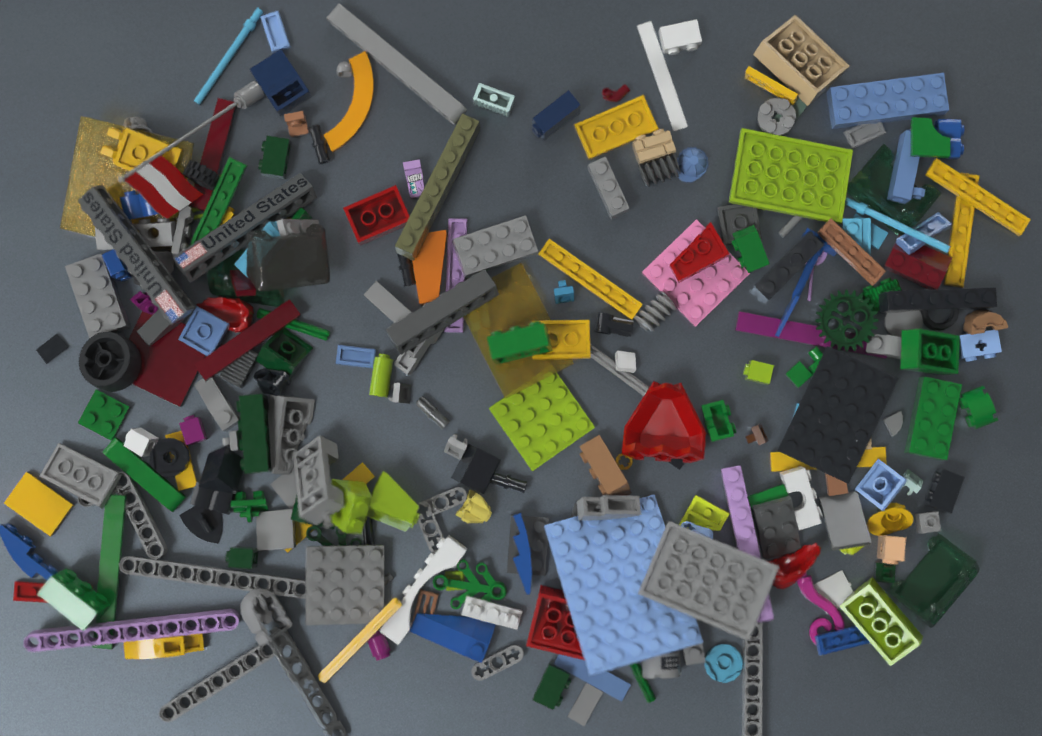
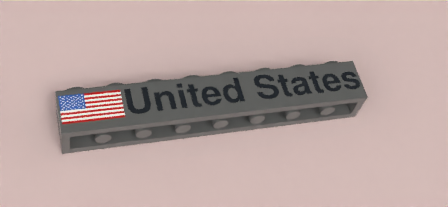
M299 173L174 256L173 259L178 269L191 283L251 243L268 222L286 219L300 208L315 200L317 196L313 186Z
M103 185L91 187L77 200L83 212L88 214L93 221V225L104 235L105 241L116 251L117 257L126 264L130 274L135 276L140 287L151 297L152 303L163 313L166 321L170 322L171 325L178 323L196 309Z

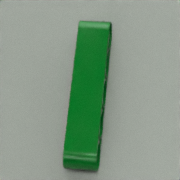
M114 437L102 451L103 454L162 505L174 512L185 500L186 496L181 491H178L173 484L154 470L138 454L124 446L125 443Z

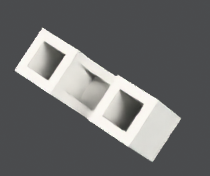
M799 466L779 472L787 493L799 491L802 494L801 504L794 508L797 529L802 530L821 524L822 512L819 506L816 507L815 499H817V495L809 483L812 480L809 470Z

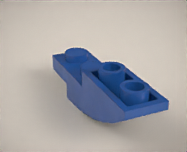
M10 523L8 525L0 524V535L7 551L16 564L29 577L36 578L38 575H41L48 581L52 575L59 572L55 567L44 564L41 556L36 553L32 554L36 547L32 544L33 541L25 535L22 537L17 533L18 529Z

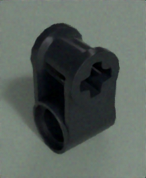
M267 368L258 370L253 376L263 394L279 396L282 393V389L292 381L286 372Z

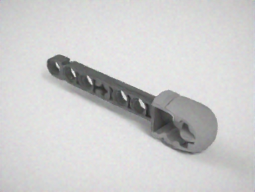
M266 589L250 591L242 600L241 614L250 631L256 634L255 639L258 644L268 643L320 727L324 728L323 733L325 736H333L335 729L340 731L341 736H347L344 726L340 720L337 721L336 713L288 633L287 629L293 623L289 617H285L286 612L277 597ZM273 616L275 623H277L279 626V629L277 627L272 628L271 630H269L270 635H268L266 628L263 627L261 622H263L264 625H267L268 623L273 621ZM285 646L291 650L289 657H285L282 653ZM294 663L299 664L301 667L299 674L293 672L292 667ZM305 682H309L308 688L305 689ZM315 696L321 700L319 707L313 705V698ZM324 713H328L331 717L328 724L323 721Z

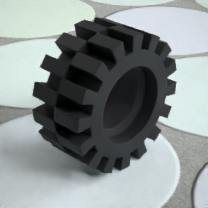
M190 160L183 171V175L186 178L211 191L215 189L220 175L212 171V169L194 160Z

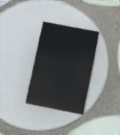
M56 334L37 348L36 351L47 364L68 347L59 335Z

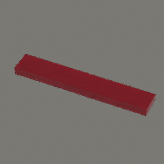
M218 98L213 116L234 102ZM237 106L212 121L200 163L217 174L220 170ZM195 183L194 188L203 193V195L190 203L189 207L205 211L213 191Z
M289 299L194 366L203 379L208 381L296 320L301 314Z

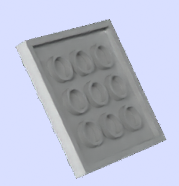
M384 545L306 546L305 624H368L384 608Z

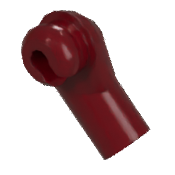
M625 84L617 91L604 88L602 90V97L606 101L619 102L630 92V89Z

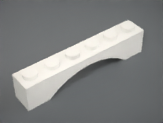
M450 535L446 539L442 537L436 545L439 549L435 555L431 552L425 562L428 565L424 570L421 568L413 577L416 579L415 583L412 586L408 584L402 594L405 596L401 601L402 607L379 631L397 645H399L411 628L412 606L419 589L435 574L455 567L468 549Z

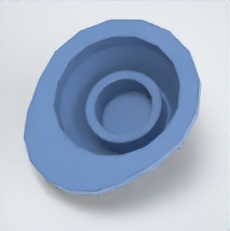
M689 147L678 155L677 162L680 169L678 178L686 183L696 181L707 171L708 158L701 149Z

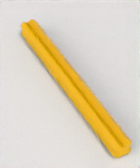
M393 598L318 674L319 680L326 683L402 607L401 601Z

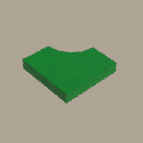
M912 117L911 156L949 158L950 138L942 136L936 131L932 118Z

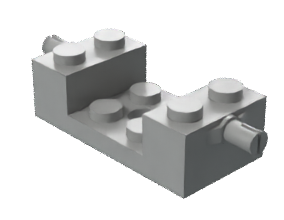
M320 435L293 454L299 517L315 525L324 521V527L330 528L332 526L331 517L335 512L344 507L343 491L332 486L330 481L329 466L339 459L337 444Z

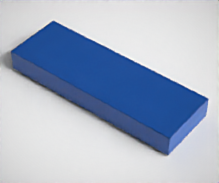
M856 626L815 636L819 655L870 643Z

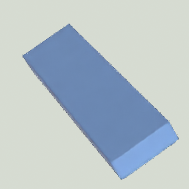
M558 654L554 665L621 702L631 686L630 683L608 671L589 676L585 660Z

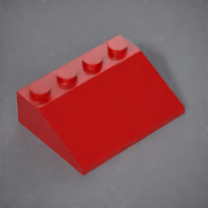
M540 585L526 646L585 660L564 591Z

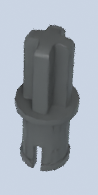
M422 396L417 400L416 405L441 430L450 422L438 411L439 408H435L425 397Z

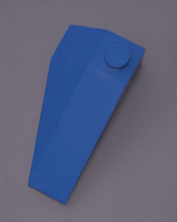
M417 613L409 632L482 663L496 624L464 616Z

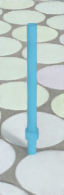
M257 8L250 19L245 21L243 24L244 28L194 99V102L199 105L203 102L245 38L257 26L256 22L263 14L261 9Z
M848 197L845 200V205L856 209L857 213L866 214L945 253H948L951 246L869 208V205L863 202L859 203Z

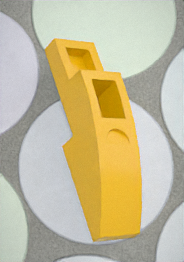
M203 633L123 642L125 659L174 657L204 650Z

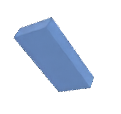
M338 345L336 364L373 369L376 349Z

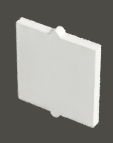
M842 570L814 584L817 592L833 603L837 609L853 593L851 583L848 582Z

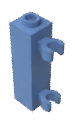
M911 129L905 130L900 134L887 200L902 204L909 202L911 197L921 199L925 195V189L914 187L920 157L911 156Z

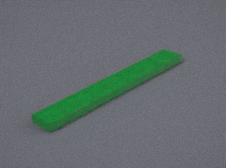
M111 494L104 508L97 594L105 596L107 602L111 605L97 623L116 621L120 577L119 563L122 554L127 495ZM111 628L109 629V633L112 636H114L115 629ZM94 631L93 638H98V633ZM114 643L93 645L92 648L112 650Z

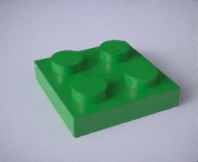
M96 389L78 424L112 441L131 407Z

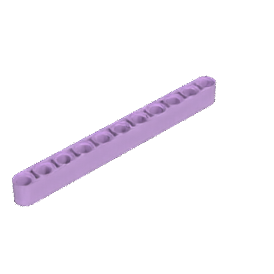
M222 609L96 623L84 631L77 625L33 630L27 635L24 640V647L30 652L228 631L238 626L240 614L235 609ZM233 616L235 617L236 621L234 623L227 622L226 617ZM214 618L216 624L209 625L206 619ZM194 620L197 626L190 627L187 625V621ZM174 622L177 628L170 629L167 623ZM154 624L158 630L152 632L148 629V625ZM128 627H136L138 633H130ZM109 629H116L118 635L112 636L109 633ZM89 631L97 632L98 638H92L89 635ZM75 633L79 639L72 640L69 634ZM50 635L57 636L59 642H52ZM30 638H37L39 644H32Z

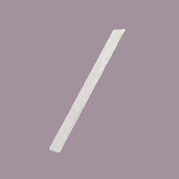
M652 22L638 25L637 28L673 131L688 127Z

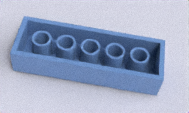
M944 73L830 87L826 92L832 129L870 123L875 124L878 122L909 120L912 117L940 116L949 111Z

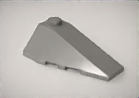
M270 394L268 425L272 474L290 475L294 465L293 454L297 452L300 442L305 438L304 432L307 424L310 425L312 421L314 399Z

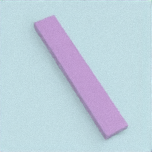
M448 218L446 292L454 288L458 283L465 281L452 241L455 238L467 235V219ZM464 317L446 327L444 332L463 333Z

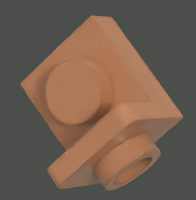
M303 111L284 114L290 137L309 133L306 116Z

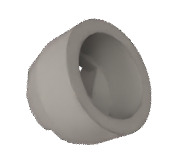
M341 62L337 67V75L339 77L352 76L351 65L348 62Z

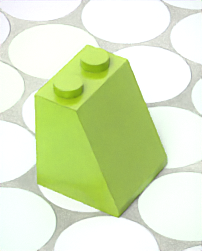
M383 471L372 491V499L367 516L406 532L417 523L420 513H417L419 506Z
M332 479L331 485L343 491L344 507L332 515V523L345 533L361 534L372 499L366 483Z

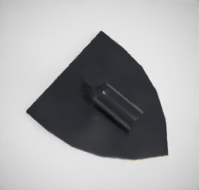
M194 506L179 515L185 526L195 536L207 542L219 543L223 525L220 512Z

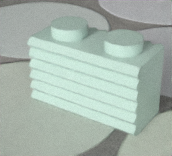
M479 83L473 101L474 105H478V107H485L489 111L499 112V114L509 117L515 102V96Z

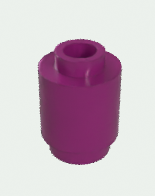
M377 631L367 641L371 654L375 657L376 661L391 656L389 652L391 649L386 636Z

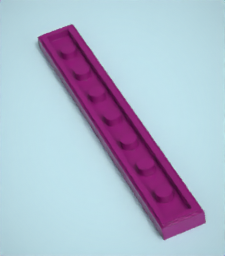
M738 312L735 331L824 348L831 345V341L824 343L826 336L819 337L823 331L816 330L818 326L787 320L782 332L777 337L775 334L781 319ZM845 331V337L848 339H853L856 336V333ZM865 341L862 342L863 348L856 345V351L853 350L852 346L848 350L851 353L887 359L885 355L866 353L867 342ZM835 345L833 349L838 350V345ZM842 347L840 351L846 352L845 347Z

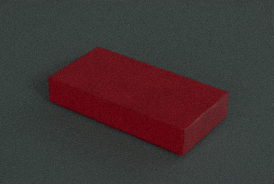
M230 270V278L236 296L256 295V288L252 277L247 278L240 270Z

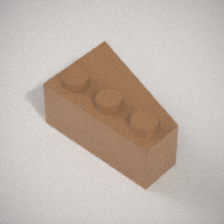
M600 435L580 446L582 452L579 455L584 464L588 462L590 465L589 472L594 480L598 479L600 483L598 487L603 495L628 496L632 494L626 478Z

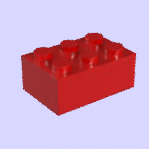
M396 185L343 208L360 246L405 227L410 217Z

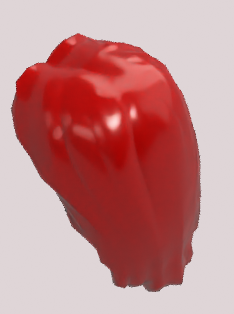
M208 297L202 303L196 304V306L231 324L228 330L235 333L243 332L253 322V307L239 298Z
M817 543L804 545L795 553L786 554L778 559L767 561L779 566L772 586L783 590L796 583L814 565L817 557L820 555L821 547Z

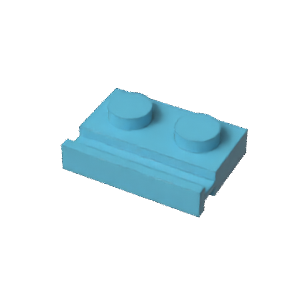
M843 218L842 229L871 256V218Z

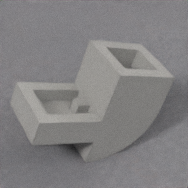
M874 334V337L868 336L870 343H867L866 353L901 359L902 337Z

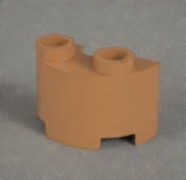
M978 309L965 317L963 331L974 335L984 333L986 327H992L994 330L1006 329L1008 324L1001 315L988 309Z

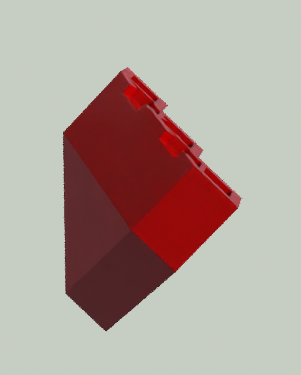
M653 381L624 427L623 455L636 460H644V457H654L655 461L671 462V459H683V463H693L704 459L706 431L682 383L672 385L671 383L660 384Z

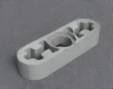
M514 644L483 659L482 663L477 662L472 667L471 673L473 678L482 681L518 663L523 658V649L519 645ZM511 649L519 650V658L515 659L513 656L508 659L510 663L507 664L506 658L502 653L506 652V656L512 653ZM495 657H500L503 660V665L500 668H495L492 665V660ZM489 661V666L493 672L489 673V669L484 671V676L476 675L477 667L484 668L487 666L485 662Z

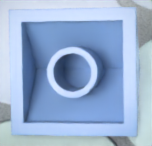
M878 459L855 490L884 511L907 480Z

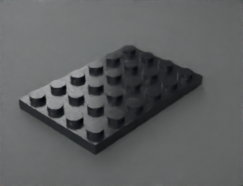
M827 346L778 451L849 484L899 378Z

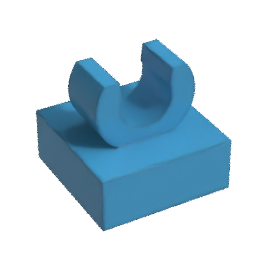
M566 280L558 281L559 288L554 289L555 304L574 301L573 286L567 287Z

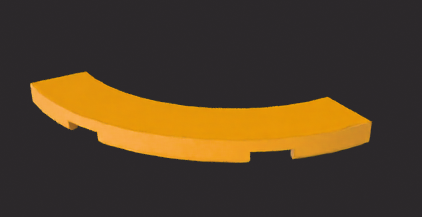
M366 51L348 59L354 75V95L343 119L333 129L323 135L332 153L352 139L362 127L370 111L374 93V80Z

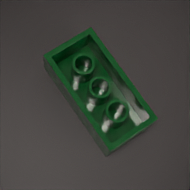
M264 394L239 396V400L236 401L237 412H240L241 420H238V430L242 431V439L239 440V446L244 456L241 459V469L245 470V474L272 472L268 425V396Z

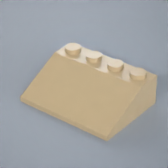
M796 15L766 37L753 54L790 90L797 93L798 97L807 106L815 101L849 68V65Z

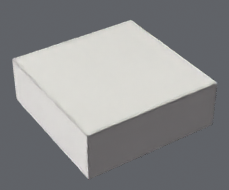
M617 351L615 353L617 371L631 373L636 371L635 353Z

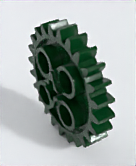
M848 289L845 290L844 295L838 290V296L835 297L831 293V300L829 301L824 298L826 305H819L822 312H816V314L821 317L816 319L815 322L821 325L816 327V330L823 331L819 337L826 336L824 343L831 341V348L838 345V351L845 347L846 352H848L849 347L852 346L853 350L856 351V345L863 348L862 342L870 343L867 337L875 336L871 330L878 329V327L873 325V323L879 322V319L873 318L878 312L871 311L875 305H868L867 303L870 298L863 300V293L857 297L856 290L851 295ZM840 303H847L849 309L847 312L841 313L838 311V305ZM834 311L844 318L850 316V321L861 326L862 330L848 323L846 326L843 325V320L831 313ZM863 312L866 315L865 320L857 322L854 318L856 313ZM835 319L839 322V326L832 330L828 327V322ZM847 329H854L856 331V336L853 339L845 337Z

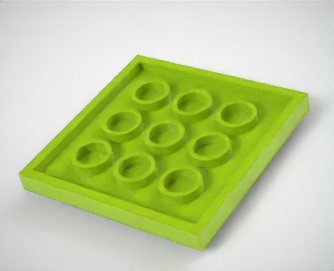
M552 365L489 408L532 471L595 428Z

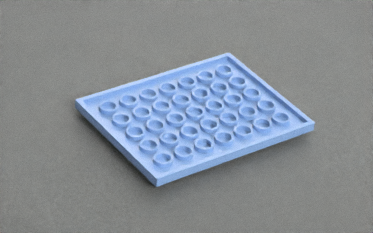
M655 494L639 498L640 516L607 520H579L578 516L544 525L589 676L703 643L695 618L638 594L665 530Z

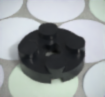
M164 438L159 440L154 448H152L150 464L162 476H177L187 469L190 455L184 442L174 438ZM168 452H171L175 457L171 463L165 460Z

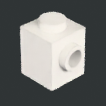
M134 428L127 433L124 446L141 457L150 456V452L157 444L159 438L143 428Z

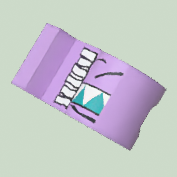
M420 159L403 162L410 198L420 197L425 185Z

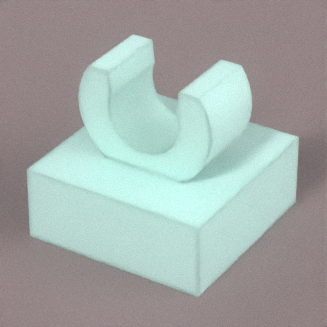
M907 469L902 477L907 480L904 486L910 488L907 491L909 496L913 491L918 493L922 488L923 480Z

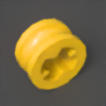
M621 453L616 457L615 462L621 470H627L632 466L633 459ZM621 456L629 459L628 466L624 467L623 464H619Z

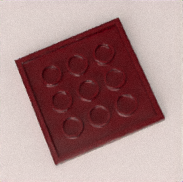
M142 311L129 337V340L139 349L142 361L140 373L132 384L181 407L198 374L194 365L204 359L206 355L178 340L186 326L183 323H180L149 347L137 333L152 317L151 314Z

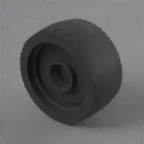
M101 332L92 336L83 345L78 363L82 376L91 385L101 390L116 392L132 385L140 373L142 361L139 349L131 340L117 333Z

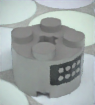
M680 650L642 661L643 678L680 677Z

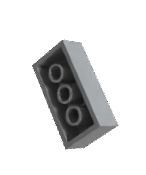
M526 215L455 238L452 241L464 278L470 277L483 269L488 271L538 253Z
M102 253L65 266L89 338L101 332L117 333L131 328L115 279L111 278L102 258Z

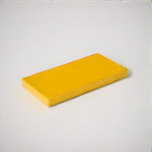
M644 95L574 124L589 160L635 141V138L638 136L649 135L659 130Z

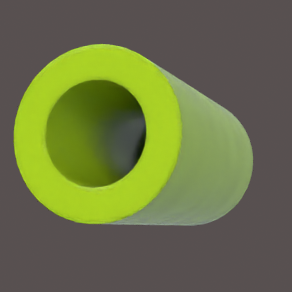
M379 354L378 357H374L369 391L371 396L388 398L393 359H390V355Z

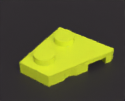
M695 494L678 525L681 526L683 522L688 521L711 530L720 531L729 516V512Z

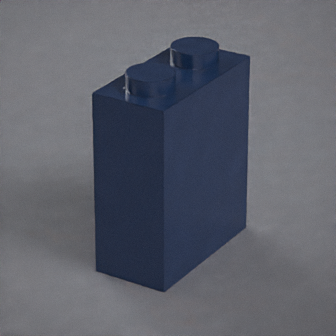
M569 90L532 118V131L537 138L541 137L543 140H546L580 113L581 105Z

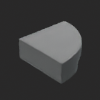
M901 411L883 419L891 437L896 435L902 427L903 415Z

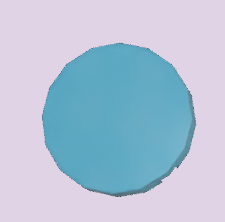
M721 643L707 651L704 662L707 674L713 680L722 683L735 680L740 675L743 665L741 653L735 647Z

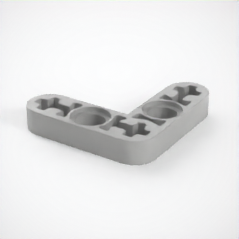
M461 487L453 488L417 504L419 506L418 510H420L421 505L428 507V511H426L427 517L432 516L433 520H427L423 524L421 522V519H425L423 514H420L418 518V523L429 550L433 554L438 550H433L434 540L429 541L428 537H433L439 533L440 537L436 538L438 543L443 537L435 515L466 501L467 492ZM456 490L460 493L463 492L462 501L454 499L452 500L454 504L450 506L446 494L450 493V497L456 495ZM440 497L446 500V506L443 509L437 508L435 504L436 500ZM426 524H435L436 531L433 534H428L425 531Z

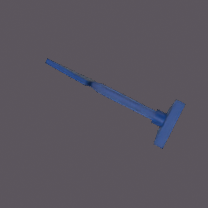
M807 228L805 233L802 234L801 238L811 229ZM813 230L811 231L824 243V246L806 263L792 293L791 301L784 310L775 334L777 337H779L791 315L818 257L821 256L822 252L833 257L837 254Z

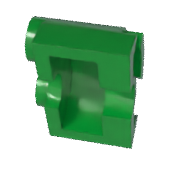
M724 400L701 405L705 428L711 442L732 437L736 434L734 423H730L728 416H731L729 405H725Z

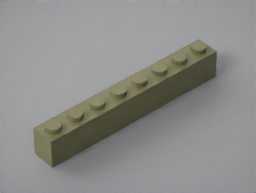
M464 114L461 115L395 244L398 254L413 261L415 260L481 130L478 120Z

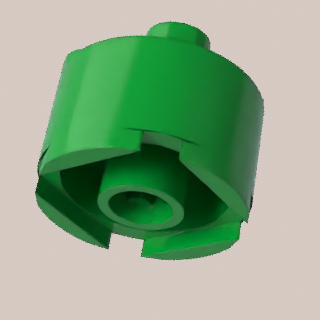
M983 385L961 393L958 403L961 410L965 409L967 413L965 421L968 427H973L975 430L998 421V417H993L996 410L989 393L984 394L983 389L985 387Z

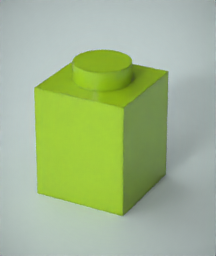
M754 360L749 361V364H745L743 375H746L745 380L769 385L774 365Z

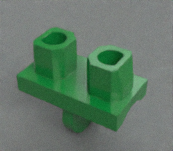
M254 491L253 500H247L246 492H237L234 496V501H231L233 512L240 513V518L247 517L248 523L253 522V517L260 516L259 511H269V505L263 491Z

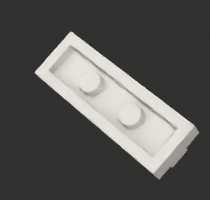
M466 595L461 615L517 630L523 611Z

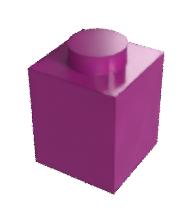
M195 415L183 418L184 422L179 423L186 445L190 446L208 440L200 417L195 418Z

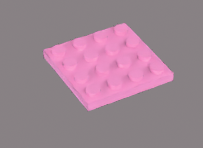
M697 219L642 272L660 292H664L673 301L679 312L694 327L750 274L745 268H741L740 263L730 254L727 258L680 283L677 281L670 269V264L705 229Z

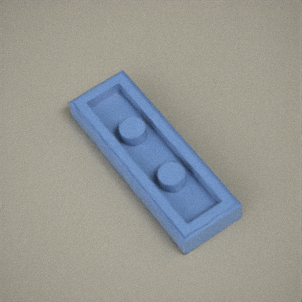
M937 212L913 229L936 238L948 230L952 223ZM906 233L896 240V244L909 255L927 244Z

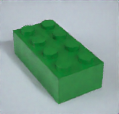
M925 376L919 378L904 453L941 461L948 459L962 384Z

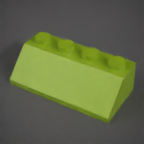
M873 577L859 586L839 606L890 666L921 645L923 635Z

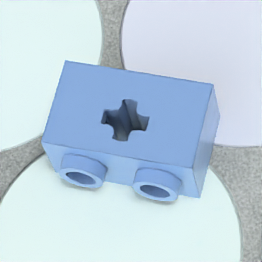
M989 330L974 335H959V359H965L966 362L976 361L978 356H984L985 359L994 358L996 353L1002 352L998 330ZM981 344L982 348H976L975 345Z

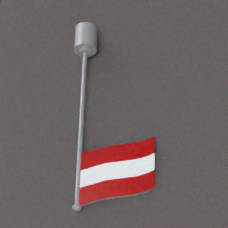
M250 82L234 93V103L125 175H120L118 180L126 182L139 192L153 210L162 217L170 218L201 197L203 193L194 188L177 167L165 159L162 154L235 106L242 107L243 109L248 108L264 97L262 88L257 82Z

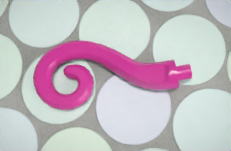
M806 572L797 581L800 591L806 599L826 611L832 617L835 631L844 629L845 623L840 611L833 603L817 592L811 575H807ZM818 618L810 625L809 635L815 645V636L818 635L817 630L819 627L823 626L826 631L832 630L831 622L828 619Z

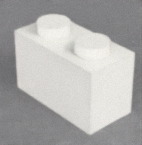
M697 19L660 27L659 29L663 54L675 55L684 49L693 51L698 49V46L702 43Z

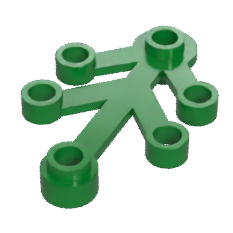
M465 559L459 560L457 568L463 572L469 582L448 579L444 574H436L432 580L433 586L437 590H444L446 587L467 590L459 597L451 598L450 606L453 609L461 607L465 602L466 595L473 597L478 592H483L486 594L480 599L490 601L492 599L501 600L507 594L506 585L501 581L493 579L484 562L477 563L476 571L484 577L488 585L480 584ZM465 562L466 567L460 568L459 564ZM480 565L485 566V570L479 571L478 567ZM438 578L444 579L442 584H438L436 581ZM499 587L501 591L494 593V588ZM458 600L459 605L453 606L452 602Z

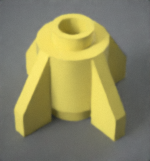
M470 489L462 508L456 512V516L462 518L461 520L466 523H483L489 520L492 512L490 511L491 507L488 506L484 498Z

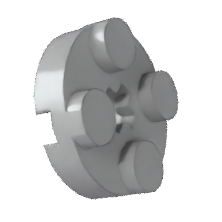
M769 99L760 106L757 116L758 125L763 132L784 136L794 126L796 121L795 109L787 99ZM774 113L782 116L779 122H776L775 119L772 120L771 117L774 116Z

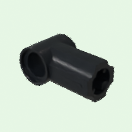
M598 312L594 332L631 337L634 321Z

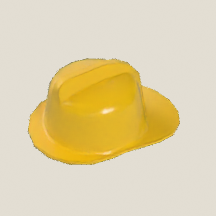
M892 502L884 511L881 510V512L872 515L868 519L867 528L873 535H888L909 528L913 523V515L910 511L906 510L905 505Z

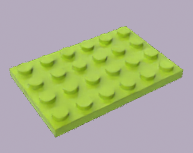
M741 128L728 203L824 222L831 218L837 224H841L853 150Z

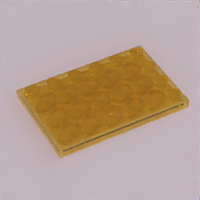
M522 263L491 277L497 286L499 295L463 317L505 399L574 364L572 359L533 360V356L496 365L492 360L487 337L491 336L492 332L502 331L504 333L510 331V328L515 326H521V328L528 327L532 321L551 320Z

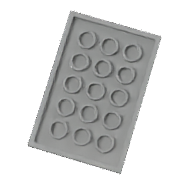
M668 521L638 594L749 641L779 566Z

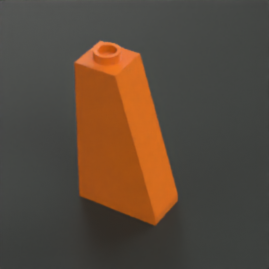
M446 230L429 232L415 260H412L420 306L435 300L441 293L447 244Z

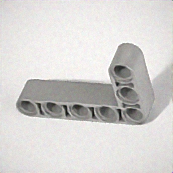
M120 472L122 476L127 478V484L121 486L118 481L111 494L127 495L125 510L147 555L152 559L163 558L167 554V545L136 482L125 472ZM130 493H133L136 497L133 504L128 501ZM78 497V503L81 506H96L92 503L88 504L84 499ZM139 510L144 513V518L141 521L136 517V513ZM148 527L153 532L150 538L145 536V530ZM155 545H158L161 548V553L159 555H155L153 553V548Z

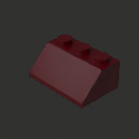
M895 242L883 268L928 290L939 289L952 258L925 245L909 255Z

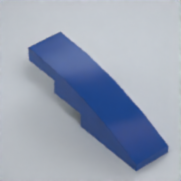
M521 513L513 517L520 534L513 536L520 555L513 557V560L528 595L531 594V553L527 531Z

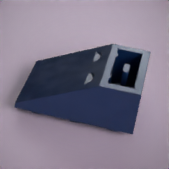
M281 49L249 69L279 116L284 115L312 97L308 88Z

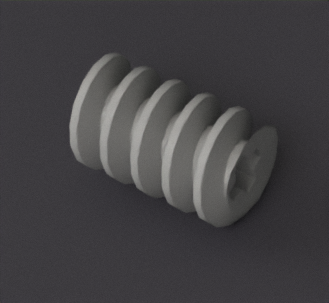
M662 292L663 296H656L657 301H650L652 307L649 305L645 306L646 312L642 310L639 312L641 317H634L636 322L646 332L648 329L654 332L653 324L660 326L658 319L665 321L664 314L670 316V308L675 311L677 310L673 301L664 292Z

